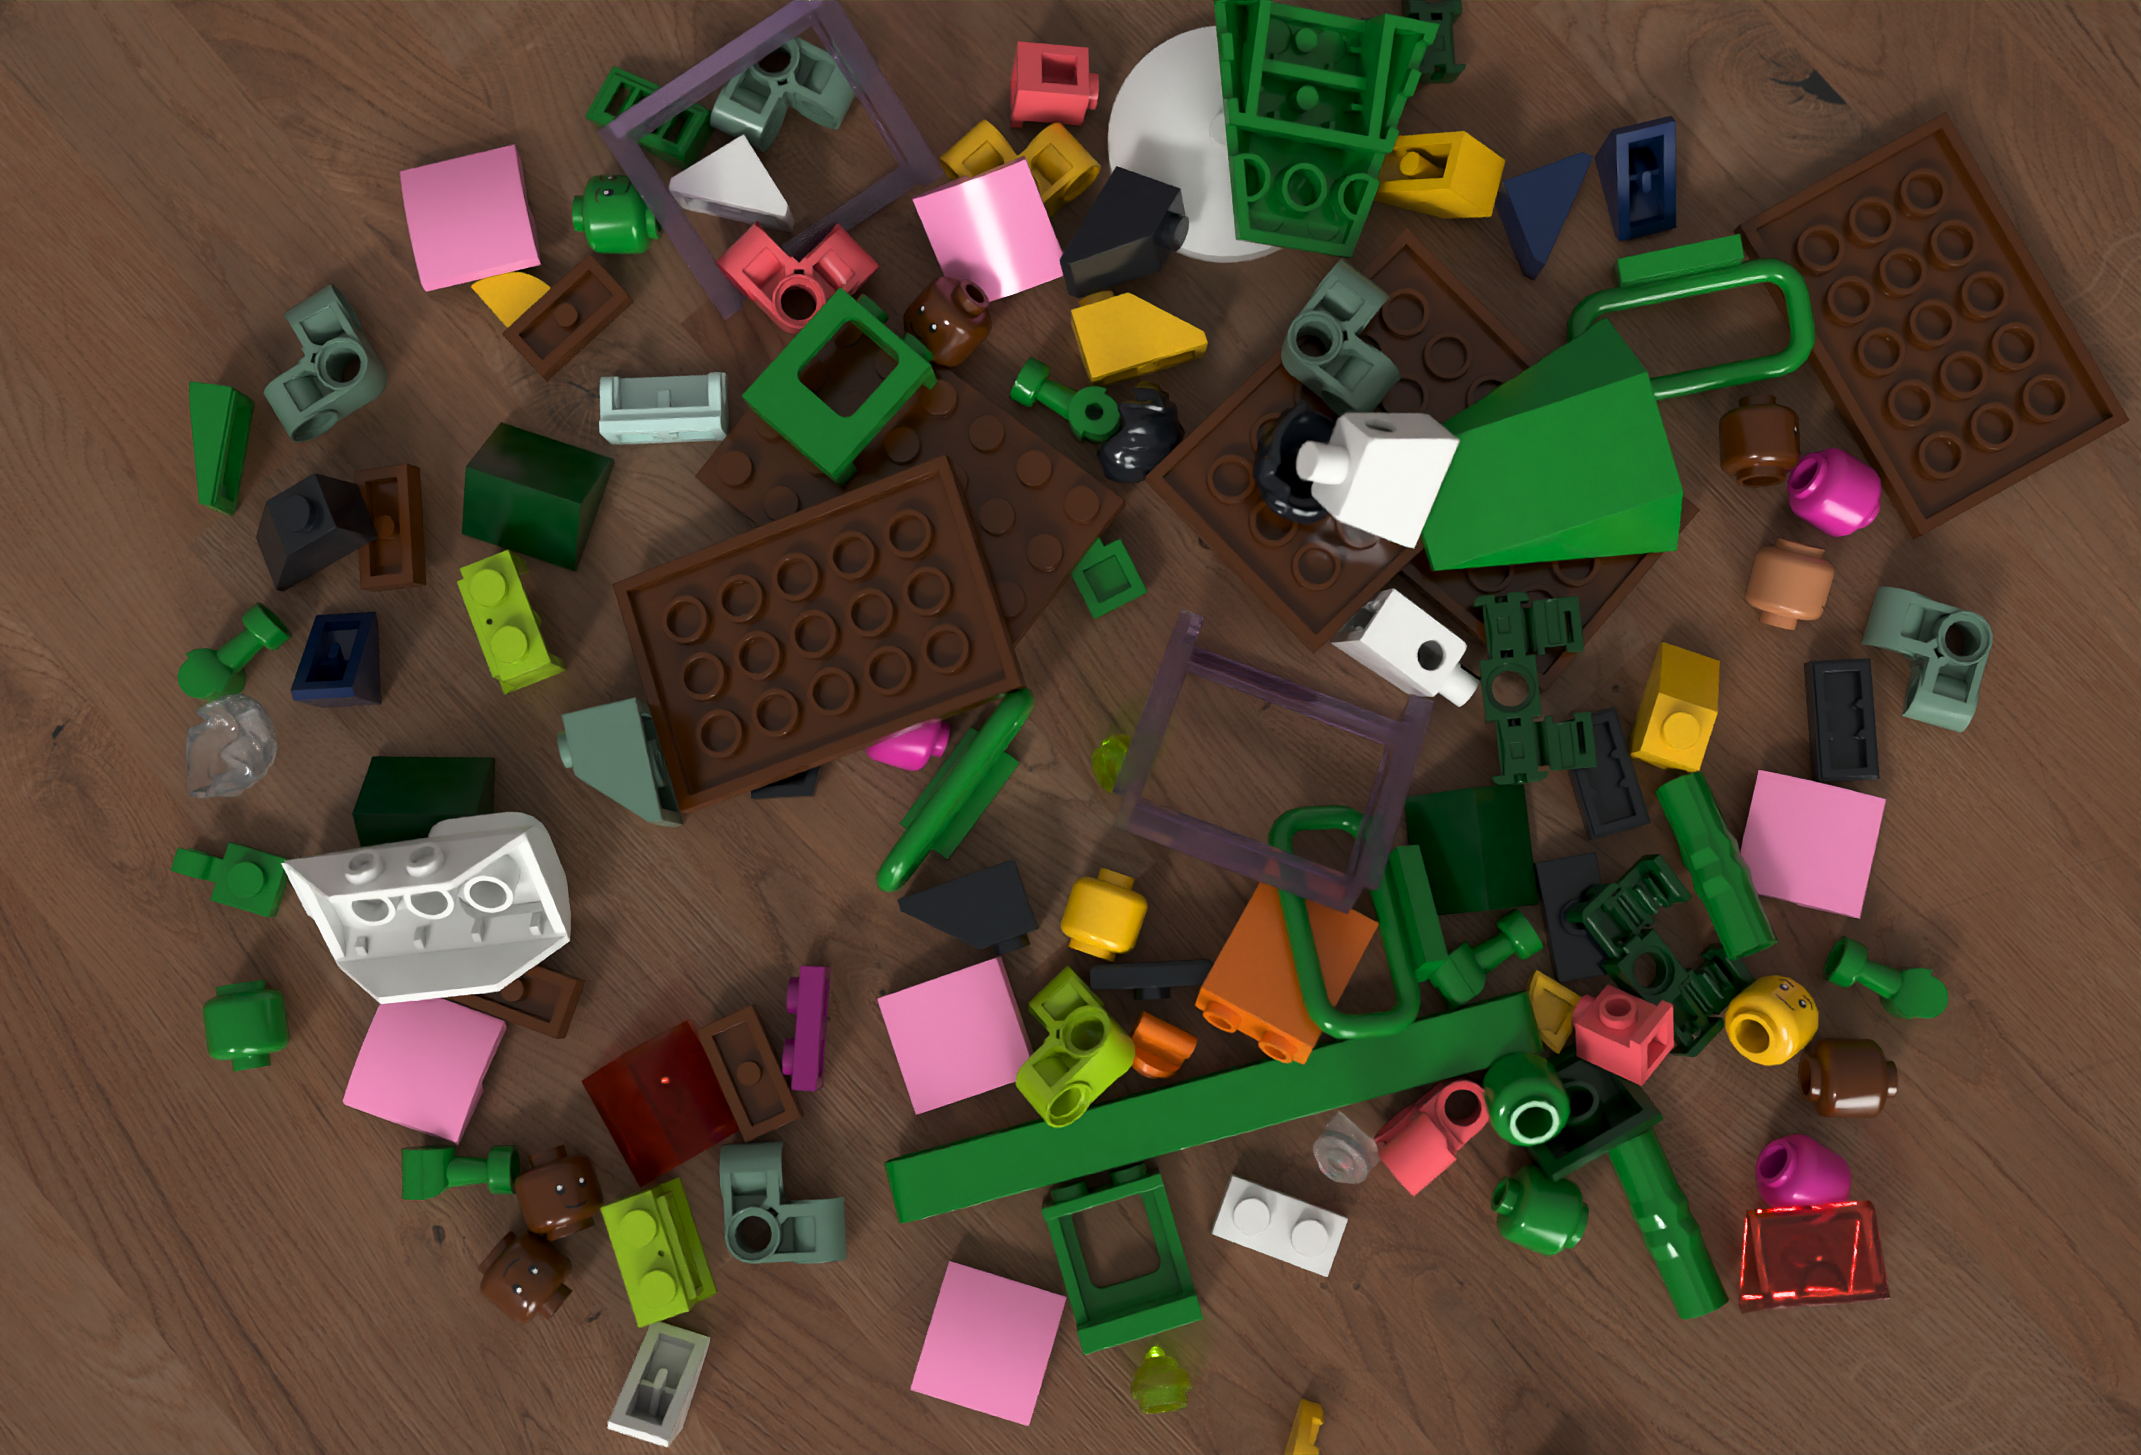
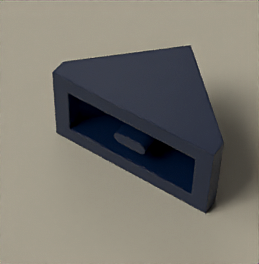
M1667 116L1613 129L1594 156L1615 237L1620 242L1676 228L1675 119L1672 116Z
M1580 152L1507 179L1499 187L1495 206L1523 276L1535 280L1546 264L1593 156Z
M376 612L315 616L290 690L293 700L320 708L381 705L379 628Z

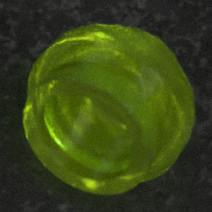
M1125 734L1107 737L1102 742V745L1095 748L1092 753L1094 775L1099 785L1108 793L1119 792L1127 795L1136 792L1146 784L1148 773L1153 767V759L1156 752L1152 747L1144 745L1140 740Z
M1154 1346L1144 1356L1143 1364L1135 1371L1133 1381L1130 1384L1131 1397L1138 1400L1140 1413H1168L1186 1408L1189 1405L1187 1392L1192 1390L1189 1372L1179 1368L1176 1359L1165 1355L1161 1347Z

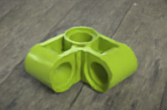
M1069 965L1028 1002L1027 1010L1050 1035L1044 1040L1045 1043L1020 1067L1016 1076V1087L1045 1122L1054 1128L1067 1126L1080 1118L1089 1105L1117 1078L1127 1072L1135 1057V1044L1131 1037L1103 1007L1105 1004Z

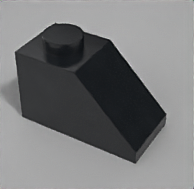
M1116 166L1059 260L1068 294L1076 298H1082L1160 271L1171 251L1176 252L1181 248L1188 233L1189 218L1185 215L1181 189Z
M317 473L310 475L266 501L256 535L269 573L278 591H285L378 538L358 484Z
M1014 859L897 899L901 912L978 949L993 945L996 956L1031 945L1027 933L1039 929Z

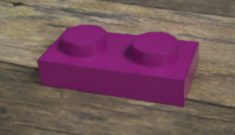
M800 965L799 977H790L787 1013L797 1014L795 1038L785 1039L782 1070L783 1075H792L791 1090L818 1091L823 1087L831 966Z

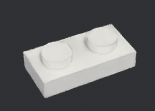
M1231 1173L1213 1222L1211 1233L1328 1277L1348 1218L1345 1215Z

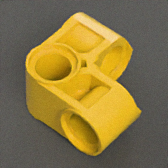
M983 119L938 158L941 167L951 181L966 175L971 178L1025 155L1049 218L1066 203L1081 195L1092 184L1101 170L1100 164L1060 122L1046 127L1031 141L1022 153L1017 155L1003 135L990 122Z

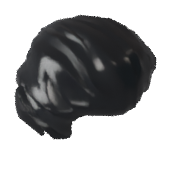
M1149 381L1140 382L1132 389L1137 400H1127L1119 404L1118 412L1124 421L1123 426L1113 437L1104 442L1097 451V457L1102 465L1104 476L1108 480L1118 483H1139L1144 481L1145 476L1184 440L1185 431L1179 422L1177 406L1170 401L1169 393L1162 391L1159 384Z
M1304 400L1298 401L1293 408L1283 410L1280 416L1265 430L1257 444L1252 475L1256 480L1261 498L1274 513L1282 518H1287L1289 521L1308 525L1325 518L1329 512L1312 496L1311 487L1314 481L1304 480L1299 477L1296 468L1298 453L1301 447L1308 441L1328 445L1336 422L1314 410Z

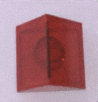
M686 1020L623 1053L581 1081L639 1187L646 1185L739 1131L706 1052L690 1020Z
M1871 1200L1746 1210L1738 1303L1742 1314L1865 1304L1891 1299L1876 1210Z

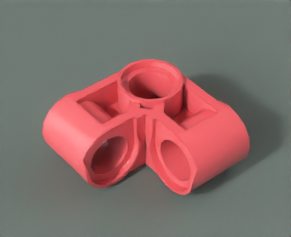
M756 221L715 261L719 270L745 297L752 302L754 301L779 328L786 333L795 335L803 329L840 287L852 296L880 267L839 223L811 252L798 262L793 256L790 257L768 236L760 223ZM791 290L805 291L814 301V313L804 320L790 318L785 314L781 306V299L784 294Z
M1459 1075L1438 1081L1417 1101L1393 1116L1373 1138L1379 1150L1377 1154L1413 1196L1456 1161L1455 1155L1457 1151L1476 1135L1489 1120L1482 1095L1484 1089L1470 1076ZM1462 1089L1472 1091L1476 1095L1477 1104L1474 1112L1469 1117L1456 1120L1445 1114V1102L1451 1093Z

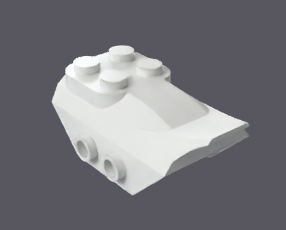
M503 812L447 819L433 826L428 838L285 860V863H281L307 915L315 920L338 967L380 1004L500 991L570 941L571 911L566 874L544 825L533 816L521 812Z

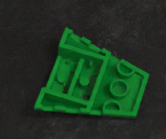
M1214 0L1236 240L1346 259L1352 258L1380 184L1377 177L1386 154L1392 153L1400 132L1396 127L1407 98L1414 95L1422 74L1418 69L1427 46L1433 45L1440 24L1387 13L1365 21L1272 2V0Z
M1607 317L1585 329V332L1565 345L1551 351L1539 359V362L1513 379L1505 381L1488 392V395L1470 407L1462 409L1441 423L1445 429L1459 440V443L1420 533L1431 571L1677 551L1683 488L1648 372Z

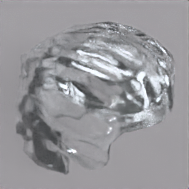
M243 693L223 695L215 701L208 702L203 707L198 708L196 714L205 721L188 728L186 740L187 791L189 796L199 799L240 796L245 789L251 788L256 782L265 777L268 769L274 763L278 747L272 719L267 709L258 700Z

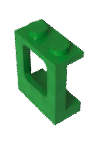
M841 287L742 395L750 408L840 488L858 471L852 461L922 384L931 390L938 382L932 366L929 364L934 356L917 338L906 332L900 339L884 325L889 317L875 302L864 294H861L855 300ZM850 321L896 360L898 365L853 415L842 417L800 382V373L843 324Z
M1144 1162L1129 1164L1110 1171L1111 1182L1087 1188L1085 1179L1069 1182L1051 1189L1052 1199L1042 1202V1215L1044 1222H1047L1077 1324V1334L1083 1355L1203 1320L1159 1167L1147 1171ZM1139 1193L1143 1199L1159 1253L1160 1265L1151 1273L1108 1286L1098 1287L1090 1280L1073 1223L1072 1213Z

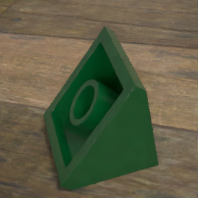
M501 422L466 466L462 534L577 572L615 460Z
M372 756L352 812L361 848L428 838L431 828L438 822L453 818L494 814L495 758Z
M1524 784L1472 787L1403 797L1408 846L1419 845L1437 915L1539 905Z
M1575 1042L1561 1050L1559 1054H1554L1546 1059L1552 1063L1559 1073L1569 1097L1570 1114L1566 1126L1556 1137L1534 1146H1523L1532 1164L1540 1167L1550 1180L1556 1182L1661 1122L1663 1117L1640 1085L1577 1057Z

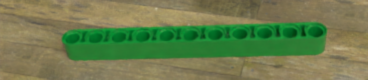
M1523 990L1462 1005L1450 1011L1447 1009L1417 1017L1403 1032L1387 1037L1356 1040L1339 1038L1316 1044L1304 1065L1294 1060L1290 1063H1284L1268 1057L1089 1105L1080 1118L1064 1127H1051L1043 1118L901 1155L883 1163L898 1222H912L1489 1068L1496 1061L1507 1055L1521 1052L1538 1054L1544 1051L1528 990Z

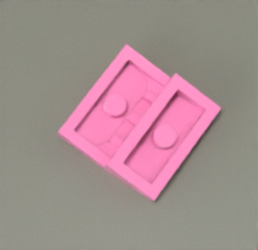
M515 144L400 171L409 234L421 285L425 292L541 265L535 218L528 205L522 159Z
M1025 155L971 178L966 175L912 197L944 277L955 278L959 281L966 279L974 282L984 291L989 302L1063 276L1059 261L1063 251Z
M1759 770L1740 850V856L1750 868L1752 882L1757 894L1793 902L1802 907L1860 919L1886 799L1828 784Z
M1001 956L877 999L916 1115L1015 1082L1020 1067L1034 1053Z
M442 998L380 1004L354 1065L343 1098L344 1105L459 1146L484 1092L482 1081L506 1032L505 1021Z
M949 1261L910 1390L1029 1426L1067 1297Z

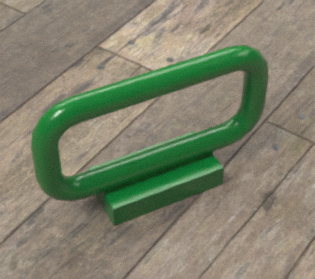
M1736 234L1618 258L1613 265L1616 287L1600 290L1585 296L1573 308L1567 322L1566 340L1568 343L1585 332V329L1590 327L1598 316L1606 313L1761 282H1771L1782 289L1791 332L1787 347L1775 354L1652 377L1650 382L1656 401L1778 378L1794 372L1808 359L1815 344V323L1810 294L1804 277L1791 264L1777 258H1757L1742 262L1744 253L1741 236Z
M1027 687V689L1023 688L1010 692L997 706L979 732L971 727L899 823L906 830L886 856L876 873L875 882L880 890L892 893L898 891L915 873L932 849L947 860L951 859L1020 765V762L1006 753L1005 750L1020 731L1035 706V697L1030 688Z
M1335 804L1302 806L1285 811L1274 820L1269 831L1268 853L1300 991L1309 1017L1322 1031L1340 1039L1356 1040L1387 1037L1403 1032L1415 1021L1421 1005L1418 982H1425L1449 960L1419 845L1397 846L1389 855H1385L1382 839L1376 826L1365 814L1350 806ZM1342 829L1349 832L1355 838L1376 920L1379 923L1378 928L1395 992V1004L1390 1010L1343 1014L1331 1005L1292 847V838L1297 832Z

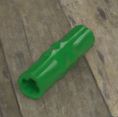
M1694 772L1683 775L1660 786L1655 791V794L1679 846L1682 863L1692 876L1694 891L1708 912L1728 961L1741 959L1773 946L1778 942V939L1753 885L1750 868L1740 856L1738 841L1727 827L1704 773Z
M1652 1126L1607 1153L1628 1199L1632 1217L1642 1232L1645 1246L1655 1261L1679 1318L1682 1320L1697 1318L1721 1308L1728 1302L1729 1298L1704 1244L1700 1226L1690 1211L1688 1199L1676 1180L1655 1129Z

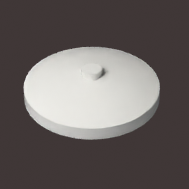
M1216 26L1198 28L1167 40L1148 53L1134 67L1118 92L1112 108L1108 129L1107 144L1110 174L1118 166L1181 189L1185 215L1189 218V229L1183 245L1176 253L1206 262L1236 263L1264 257L1282 249L1281 247L1239 241L1235 237Z

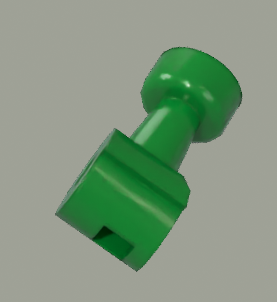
M1032 356L1026 361L1012 387L1009 399L1028 408L1032 407L1037 400L1069 420V428L1074 438L1081 444L1084 440L1096 445L1103 444L1118 432L1120 421L1118 405L1114 399L1107 395L1106 388L1088 386L1076 391L1050 380L1051 368L1047 364Z
M256 602L242 615V623L246 629L219 649L201 648L186 653L188 659L179 668L177 675L178 685L188 696L213 703L223 702L231 696L238 697L245 686L246 674L244 667L263 646L270 650L279 649L292 637V633L268 607L261 602Z
M1514 908L1498 919L1496 923L1499 931L1498 934L1472 948L1467 940L1448 949L1449 960L1428 978L1443 998L1449 1011L1477 996L1484 989L1486 975L1512 954L1521 960H1526L1543 949L1542 942L1536 931L1518 909Z
M1842 936L1834 944L1824 965V980L1842 988H1848L1857 981L1879 994L1882 1006L1886 1012L1895 1018H1935L1942 1014L1947 1007L1949 999L1948 990L1942 981L1931 975L1933 970L1919 967L1894 969L1867 959L1866 946L1847 936Z
M427 1145L402 1148V1199L426 1200L446 1192L451 1187L487 1183L488 1189L492 1194H516L514 1181L520 1174L517 1145L493 1146L487 1158L456 1156L455 1145Z

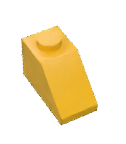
M1465 131L1398 136L1392 153L1385 156L1377 177L1380 184L1373 201L1443 219L1491 217L1506 160Z
M1113 291L1097 292L1079 301L1080 307L1071 310V326L1090 386L1105 388L1205 357L1208 342L1204 331L1129 292L1114 296Z
M1665 642L1659 644L1627 743L1631 759L1679 775L1700 770L1718 713L1719 660Z

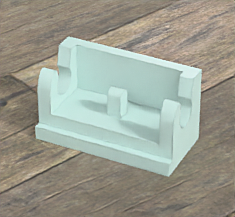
M709 372V375L601 377L600 434L611 445L724 440L729 434L728 376L725 372Z

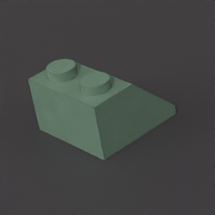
M631 698L562 714L565 731L557 733V742L562 762L566 768L573 767L576 777L649 823L671 828L683 825L681 812L647 703L637 698Z

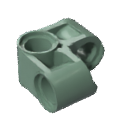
M777 27L764 28L755 33L750 39L732 77L722 88L711 114L710 125L734 138L744 134L752 147L764 153L769 150L776 139L789 106L796 109L806 118L826 128L838 130L865 74L857 65L839 54L820 49L784 29ZM771 53L785 54L791 59L787 68L778 73L766 72L760 67L761 61Z
M1343 258L1330 270L1314 291L1306 306L1293 320L1281 346V360L1288 373L1322 398L1326 405L1340 417L1345 413H1373L1401 378L1398 368L1386 355L1358 338L1369 321L1391 296ZM1305 335L1315 336L1324 343L1326 354L1319 357H1309L1298 348L1296 339Z
M332 283L285 311L283 316L290 323L303 345L301 350L305 357L298 360L299 364L272 380L263 391L291 441L297 443L314 439L326 433L338 421L377 399L383 393L387 384L385 366L363 332L361 321L345 296ZM360 360L361 367L358 375L351 381L342 382V373L345 367L350 362Z
M1878 586L1861 644L1872 645L1903 654V658L1912 660L1909 668L1912 669L1906 689L1901 716L1959 733L1967 728L1977 708L1979 686L1992 647L1993 633L1989 623L1975 612L1933 601L1922 594L1895 587ZM1951 625L1957 627L1964 638V647L1958 656L1947 648L1945 642V633Z
M784 1141L732 1143L721 1146L719 1165L721 1193L724 1199V1237L726 1246L733 1257L741 1262L751 1264L790 1261L797 1264H810L847 1259L845 1197L817 1200L791 1199L787 1201V1193L783 1187L782 1168ZM758 1216L769 1224L772 1236L767 1248H752L743 1239L742 1228L748 1217Z

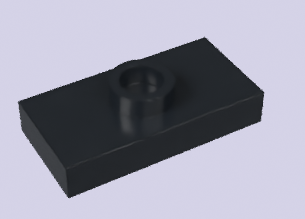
M1871 658L1822 660L1804 663L1812 781L1826 783L1880 779Z
M1616 707L1591 713L1597 767L1567 770L1588 841L1651 823Z
M1596 852L1534 863L1536 887L1555 981L1562 983L1607 975L1608 973L1601 964L1609 956L1582 922L1568 923L1566 917L1568 910L1575 903L1590 900L1586 895L1589 889L1595 884L1602 883Z
M1209 959L1093 964V967H1090L1091 990L1134 988V1000L1171 998L1170 987L1203 985L1213 967V962H1210Z

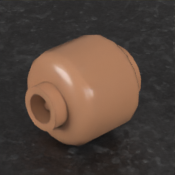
M1777 537L1775 546L1768 545L1758 550L1746 587L1745 598L1751 606L1762 610L1759 618L1760 622L1795 630L1798 619L1811 621L1818 619L1822 615L1834 577L1833 565L1823 558L1825 549Z

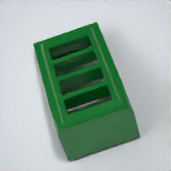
M615 66L610 70L585 115L588 121L683 171L696 163L715 129L710 125L712 111ZM620 87L629 90L630 93L617 116L606 113ZM642 97L649 102L636 125H633L628 120ZM661 107L667 110V113L657 131L653 134L647 130ZM680 117L686 120V123L673 143L667 140Z
M190 381L189 405L199 504L218 513L233 516L237 508L255 402L230 386Z

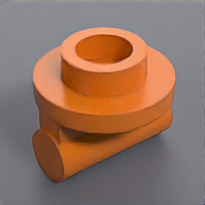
M1142 1010L1134 1023L1132 1031L1129 1033L1135 1044V1057L1131 1066L1139 1074L1147 1078H1172L1177 1074L1184 1060L1188 1059L1193 1053L1198 1037Z

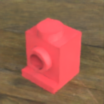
M1018 41L1010 77V127L1022 128L1023 121L1060 122L1066 125L1082 126L1086 109H1096L1099 92L1098 73H1089V47Z
M1607 984L1597 997L1589 994L1584 995L1574 1009L1571 1024L1575 1028L1577 1057L1640 1086L1646 1082L1674 1047L1673 1004L1661 1000L1656 1006Z

